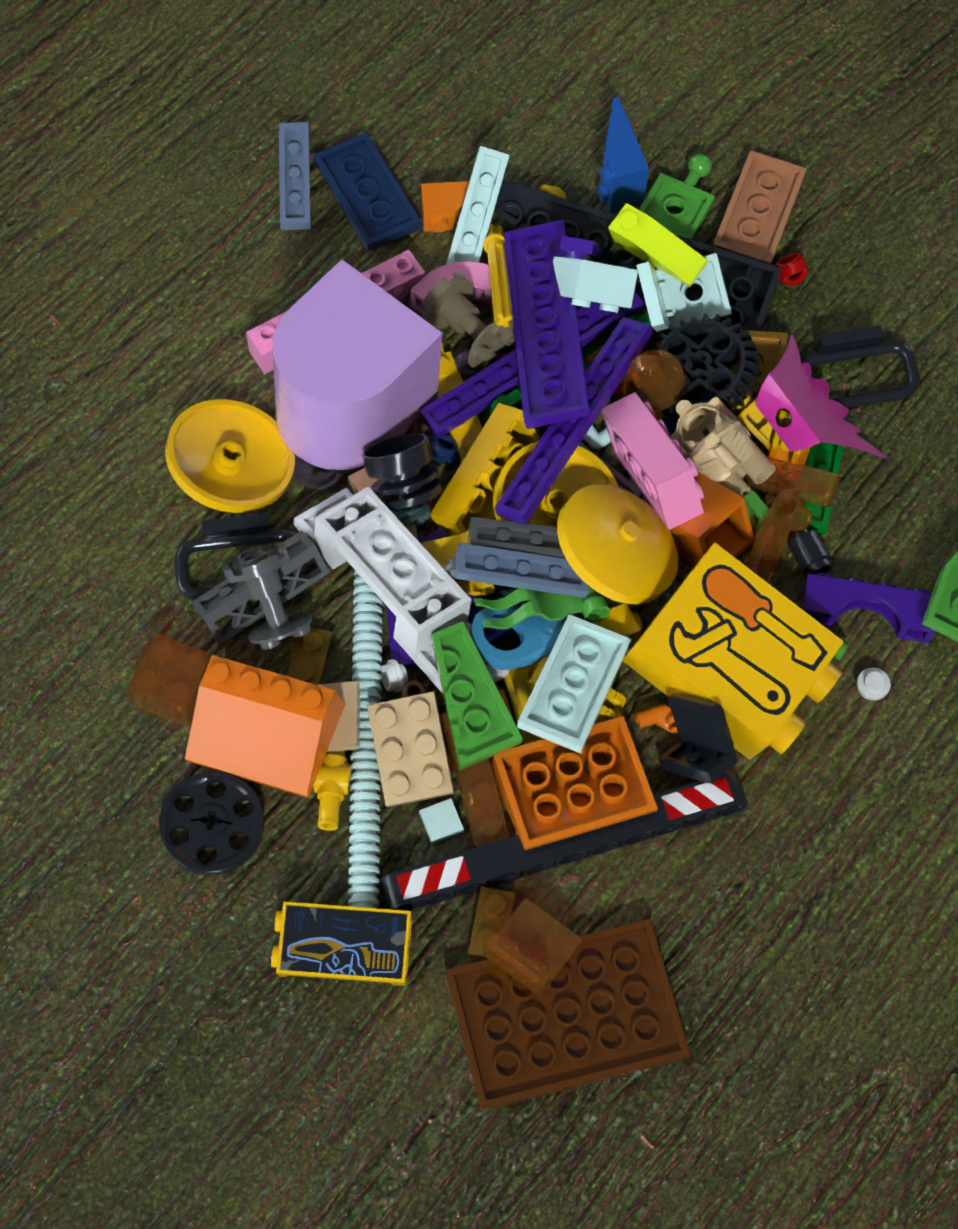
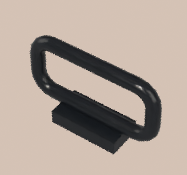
M881 325L820 335L814 346L815 353L806 355L801 359L802 364L809 362L812 367L888 353H896L901 356L907 375V383L904 386L831 399L844 405L846 408L905 399L912 396L920 384V374L912 349L900 341L881 342L884 337Z
M267 513L202 521L204 538L186 541L175 554L174 567L178 590L185 598L194 601L212 589H195L190 584L187 560L189 555L194 552L284 542L296 533L289 529L270 530ZM307 562L302 565L300 574L306 575ZM280 579L283 585L281 591L286 589L288 579Z

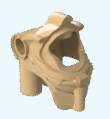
M714 397L708 403L694 405L687 400L678 402L676 411L680 418L677 422L676 431L670 436V440L675 438L683 451V456L685 459L690 458L693 461L698 472L742 497L751 491V488L742 479L746 474L755 484H760L774 473L776 468L774 464L751 440L749 431L719 398ZM705 428L710 432L706 437L702 433Z

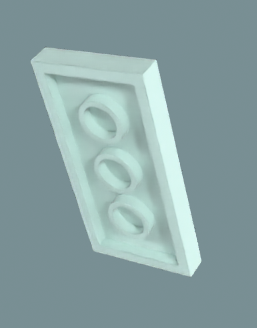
M569 614L522 711L517 728L581 754L628 651L631 639Z

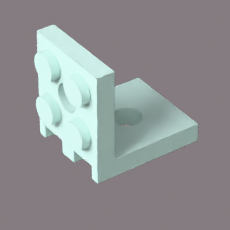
M717 253L704 256L708 263L693 282V284H698L703 289V294L697 301H690L686 298L687 285L659 269L655 270L649 261L636 265L651 326L658 333H669V325L675 329L680 326V318L685 323L691 322L692 314L695 315L697 321L702 320L704 313L709 316L711 321L716 314H719L721 318L732 315Z

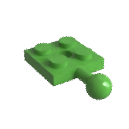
M695 154L688 162L689 173L684 182L660 173L639 210L652 217L671 233L693 240L715 199L714 195L695 188L699 178H703L710 173L712 168L710 158L705 154ZM671 206H677L682 210V212L679 214H672L667 210V208Z

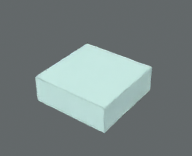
M451 798L419 810V815L431 844L464 833V828Z

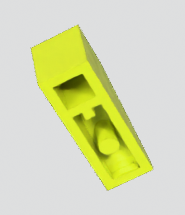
M627 203L608 227L615 244H621L628 252L646 262L649 261L652 266L688 287H691L708 263L707 259L652 217Z

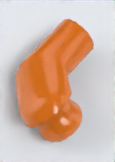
M664 704L634 713L635 722L639 729L656 724L668 732H678L671 708Z

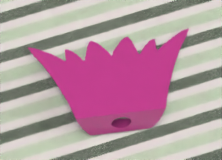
M791 334L783 357L766 377L756 400L757 408L790 451H799L824 442L860 449L886 458L875 447L855 434L861 432L858 427L843 420L848 415L849 409L834 400L828 399L830 389L827 381L811 378V365L809 362L801 363L797 344ZM781 408L789 410L792 415L791 424L785 428L781 427L775 418L777 411Z

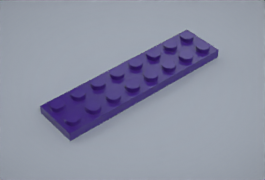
M564 219L504 232L523 417L527 429L591 416L577 306L571 305L572 298L560 295L553 265L554 256L569 258L567 257V252L560 249L562 236H567Z

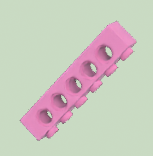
M409 249L362 273L402 304L411 300V289L425 276L424 270ZM286 312L246 332L249 352L264 375L274 370L273 337L280 319Z

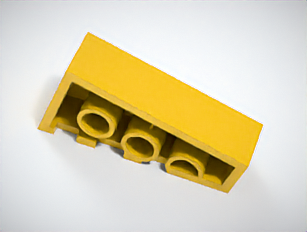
M501 403L497 404L430 513L437 527H442L448 537L459 535L469 530L471 517L495 518L493 490L500 471L510 457L518 450L540 441V437L534 428H526L523 410Z

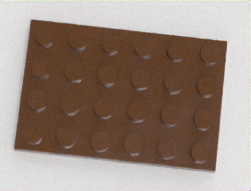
M650 919L445 970L481 1112L688 1059L691 1056Z

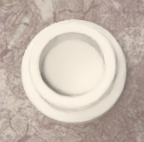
M395 659L388 660L386 665L381 666L380 674L383 685L388 692L393 690L396 693L401 692L404 684L408 682L406 669L403 664H398Z
M867 668L859 674L856 685L859 693L865 699L880 700L888 694L891 682L888 675L881 669Z

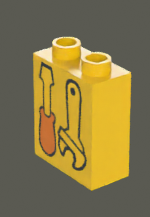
M714 542L627 653L623 662L668 697L673 693H679L718 703L725 712L734 748L751 760L768 745L782 754L797 738L806 722L793 712L805 695L819 703L836 684L843 672L830 661L844 641Z

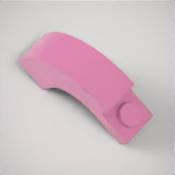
M466 261L450 263L434 269L411 289V307L424 314L425 308L421 305L432 287L443 278L450 281L454 278L452 274L459 272L465 275L474 285L471 300L483 302L493 308L489 265Z

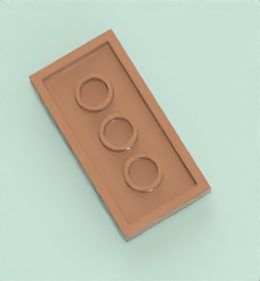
M750 150L713 246L771 265L807 168Z

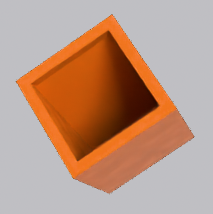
M698 472V476L694 477V479L698 482L704 494V498L700 500L704 513L669 530L675 541L677 553L693 567H695L714 542L735 558L739 557L755 542L744 497Z

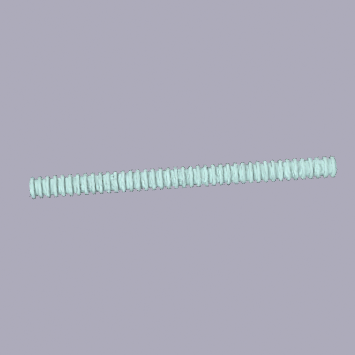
M354 570L355 589L353 590V595L355 598L353 599V605L355 607L353 608V615L355 617L353 618V624L355 626L353 627L354 646L352 647V652L354 655L352 656V662L354 665L352 666V672L354 675H352V681H358L360 684V749L351 750L353 754L350 757L351 762H353L350 765V771L353 772L350 775V781L353 783L350 785V792L353 793L350 795V802L353 804L350 805L352 815L349 817V821L353 825L349 827V832L353 835L349 837V843L352 844L349 847V853L352 855L349 857V864L352 865L349 868V875L352 877L348 879V884L352 888L348 889V895L352 898L348 900V906L377 908L379 900L376 897L379 896V889L376 887L379 885V878L376 876L380 874L379 868L376 867L380 864V858L376 856L380 853V847L377 846L380 843V837L377 836L380 833V826L377 825L380 822V816L377 815L380 812V806L378 805L380 795L377 794L380 792V785L377 783L381 781V778L378 774L379 767L367 705L381 702V695L379 693L382 691L380 685L382 682V676L380 675L382 670L380 665L382 663V656H380L382 653V647L380 646L382 644V637L380 636L382 634V618L380 616L382 615L381 606L383 601Z

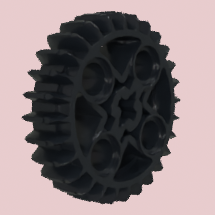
M704 313L702 320L697 321L695 315L692 314L691 322L685 323L680 318V326L675 329L669 325L670 333L667 336L659 333L661 343H651L655 353L646 354L649 363L643 365L646 373L643 378L647 386L646 391L651 397L655 407L659 408L664 416L669 415L672 421L677 422L680 418L676 411L678 402L687 400L694 405L708 403L714 397L719 398L735 416L734 407L737 404L745 407L743 397H753L750 387H758L756 377L761 375V370L758 366L761 362L757 353V347L752 341L750 334L744 331L739 323L734 325L729 317L722 321L719 314H716L711 321L706 313ZM699 339H704L699 345L693 342ZM723 345H728L725 349L719 350ZM685 350L682 354L675 355L677 352ZM740 358V370L739 373L735 375L729 369L735 363H737V361ZM667 365H670L674 371L663 380ZM723 385H729L725 390H719ZM685 390L681 395L674 396L678 391ZM704 395L710 398V400L698 402Z

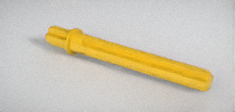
M490 224L483 246L488 254L494 322L497 326L503 325L507 328L511 325L510 320L513 319L504 233L500 225L494 226Z

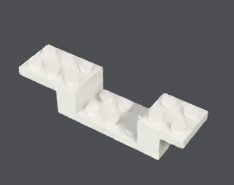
M369 487L354 495L345 488L295 517L294 526L299 532L302 530L315 544L321 557L332 569L348 562L395 614L394 639L443 693L431 637L433 633L461 621L464 622L469 632L471 624L468 622L472 599ZM486 665L494 683L509 674V669L499 670Z

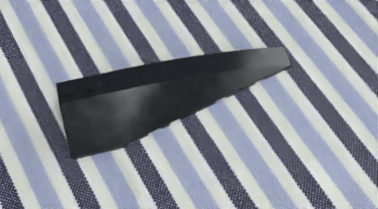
M502 180L493 212L517 228L521 229L564 219L567 236L591 240L605 248L603 259L609 248L615 244L608 227L617 215L511 181ZM674 234L703 257L717 253L732 315L721 318L722 321L729 317L734 325L739 323L743 330L762 331L783 276L782 268ZM625 250L624 256L617 266L637 270L636 265L646 261ZM595 259V262L601 263L602 261ZM637 273L634 291L643 300V308L647 310L639 274ZM692 284L691 287L686 289V298L690 301L699 300L703 294V289L698 284Z

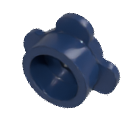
M444 435L439 439L436 436L434 438L429 437L434 455L433 460L440 463L447 461L453 464L457 463L459 457L455 452L458 444L451 436Z

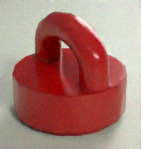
M802 253L787 255L775 265L782 268L783 276L781 280L786 286H794L801 283L808 273L807 262ZM799 273L796 277L789 278V276Z

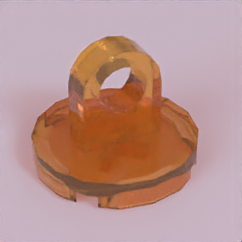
M662 350L646 351L630 362V368L622 379L621 387L625 397L635 392L643 403L649 402L654 412L661 411L676 402L675 398L680 392L682 394L685 388V373L679 360L671 353Z

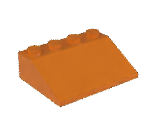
M212 655L199 685L185 760L309 798L345 703L333 689Z
M624 716L594 724L581 754L549 740L541 739L510 748L493 756L492 769L502 799L524 850L658 810Z

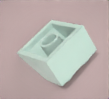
M554 256L553 265L560 295L572 298L571 305L590 308L591 302L600 303L599 310L618 313L619 307L631 308L638 270L582 259Z

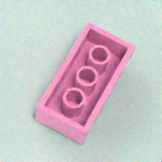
M634 392L604 407L601 412L614 454L667 529L671 530L703 514L700 500L704 498V494L700 485L694 479V477L698 476L697 469L690 458L685 459L683 457V451L675 438L670 440L664 422L661 419L656 421L654 411L649 402L643 403Z

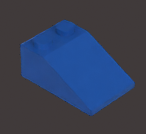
M619 97L613 98L603 167L599 169L601 184L597 186L601 203H606L609 213L621 211L626 203L633 207L642 205L649 174V167Z

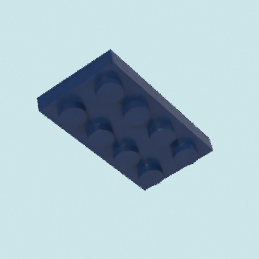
M367 132L313 155L314 164L367 252L422 229V221Z

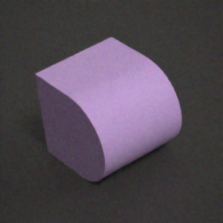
M340 260L289 308L280 319L273 337L276 422L281 438L288 448L305 462L330 470H350L365 466L362 454L366 449L381 441L404 435L416 419L421 418L419 410L437 399L443 334L344 260Z

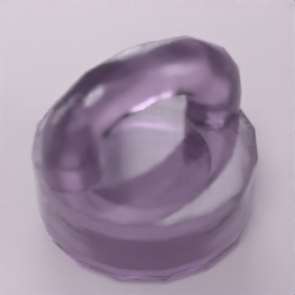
M468 347L458 351L454 357V364L461 378L466 380L484 370V367L474 369L468 364V353L471 349Z

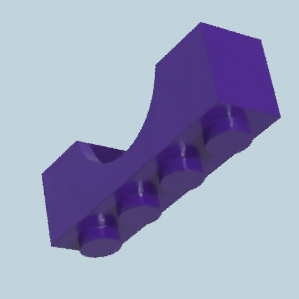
M826 573L808 574L802 588L800 608L824 627L831 628L836 619L847 611L867 609L883 616L892 626L898 639L930 643L936 632L921 624L932 595L928 590L920 588L912 590L901 589L889 583L870 584L858 578L838 579L832 578V576Z

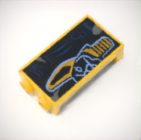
M283 902V910H277L275 917V932H280L279 946H273L271 967L277 968L276 974L280 977H287L288 975L391 983L394 986H407L413 915L411 911Z

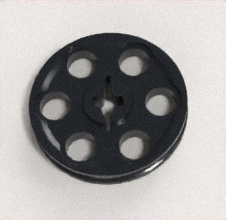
M203 772L183 780L169 793L161 808L159 830L167 852L176 863L194 873L218 875L240 867L255 853L263 837L264 815L256 793L243 780L224 772ZM219 782L226 786V792L220 798H211L207 794L208 787L213 783ZM180 797H191L194 800L193 808L187 812L178 811L175 808V803ZM248 801L254 806L253 812L247 817L237 816L234 813V808L239 802ZM211 816H216L217 821L221 824H216L213 830H208L207 825L203 822L209 821ZM176 829H185L190 834L188 841L183 845H175L170 841L171 834ZM236 834H244L249 838V844L243 850H235L230 846L231 838ZM204 848H212L217 852L216 860L211 864H202L198 861L199 852Z

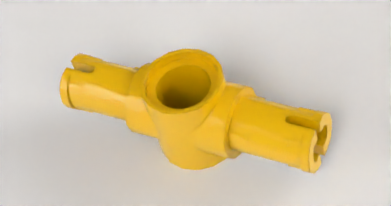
M345 750L326 752L314 783V793H317V798L320 800L318 828L322 830L333 831L338 829L340 805L344 800V796L349 795L351 771L350 764H348V760L345 758Z

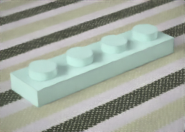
M483 146L479 147L446 265L455 262H479L509 154Z

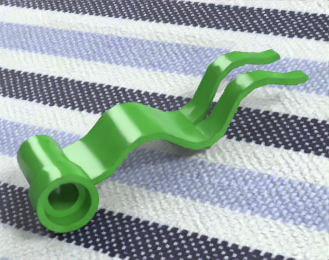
M590 586L589 593L585 598L518 588L506 597L498 600L474 599L476 606H483L498 611L529 600V602L523 604L508 617L499 620H483L484 628L508 629L514 627L527 617L540 615L549 621H558L567 618L569 614L573 615L582 612L585 620L593 623L603 620L610 614V608L605 597L601 596L600 593Z

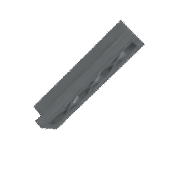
M471 517L468 544L566 559L558 540L557 527L528 523L523 525L518 522Z
M302 530L283 542L287 547L290 560L277 569L280 579L289 580L286 589L278 593L282 604L330 573L315 544ZM313 558L318 568L307 575L300 574L302 565ZM224 580L191 602L219 645L265 616L261 603L252 611L244 610L247 601L251 599L245 581L230 583ZM225 615L234 616L231 625L219 632L215 622Z

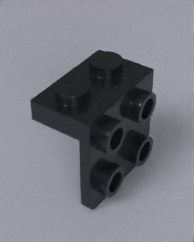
M673 693L668 697L680 741L658 758L662 770L713 784L738 762L725 712L718 703Z

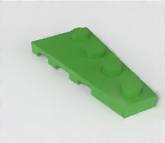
M461 621L433 633L431 640L459 770L521 744L523 738L464 622Z

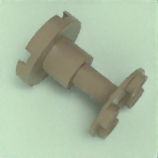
M453 273V279L447 281L445 278L441 279L428 292L421 305L425 308L424 314L419 313V316L438 330L449 325L457 333L467 332L475 340L468 353V364L474 369L487 368L500 359L499 356L507 347L515 343L513 319L510 320L511 325L507 328L503 325L497 326L495 322L487 326L478 318L479 309L470 302L474 290L473 283L462 273Z

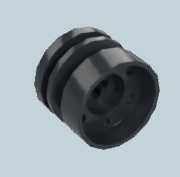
M413 433L393 437L369 447L362 454L367 475L370 478L378 479L373 483L372 491L390 511L424 503L442 492L441 480L437 478L438 469L434 465H426L434 456L426 434Z

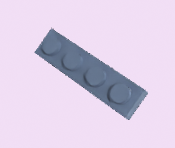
M309 122L279 123L281 230L311 229Z
M459 543L456 548L455 579L585 598L589 593V585L575 573L564 558Z

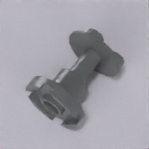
M281 542L275 543V549L268 550L266 544L251 548L232 557L233 565L226 563L222 565L227 582L245 581L252 600H259L267 622L254 629L248 638L251 643L260 644L263 650L276 647L281 643L280 639L291 635L293 637L303 636L312 630L310 622L313 619L311 613L296 612L286 615L278 594L283 589V585L277 569L290 560L287 547Z

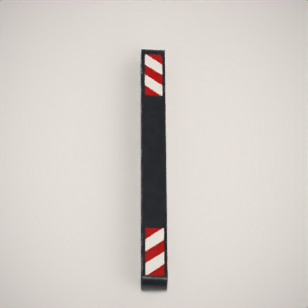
M736 772L724 773L713 784L697 781L653 794L658 810L649 814L528 850H524L519 836L516 835L390 873L381 878L380 883L388 909L413 911L480 891L481 886L493 887L725 817L745 809L748 803Z

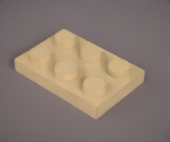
M435 692L367 705L386 807L455 794Z

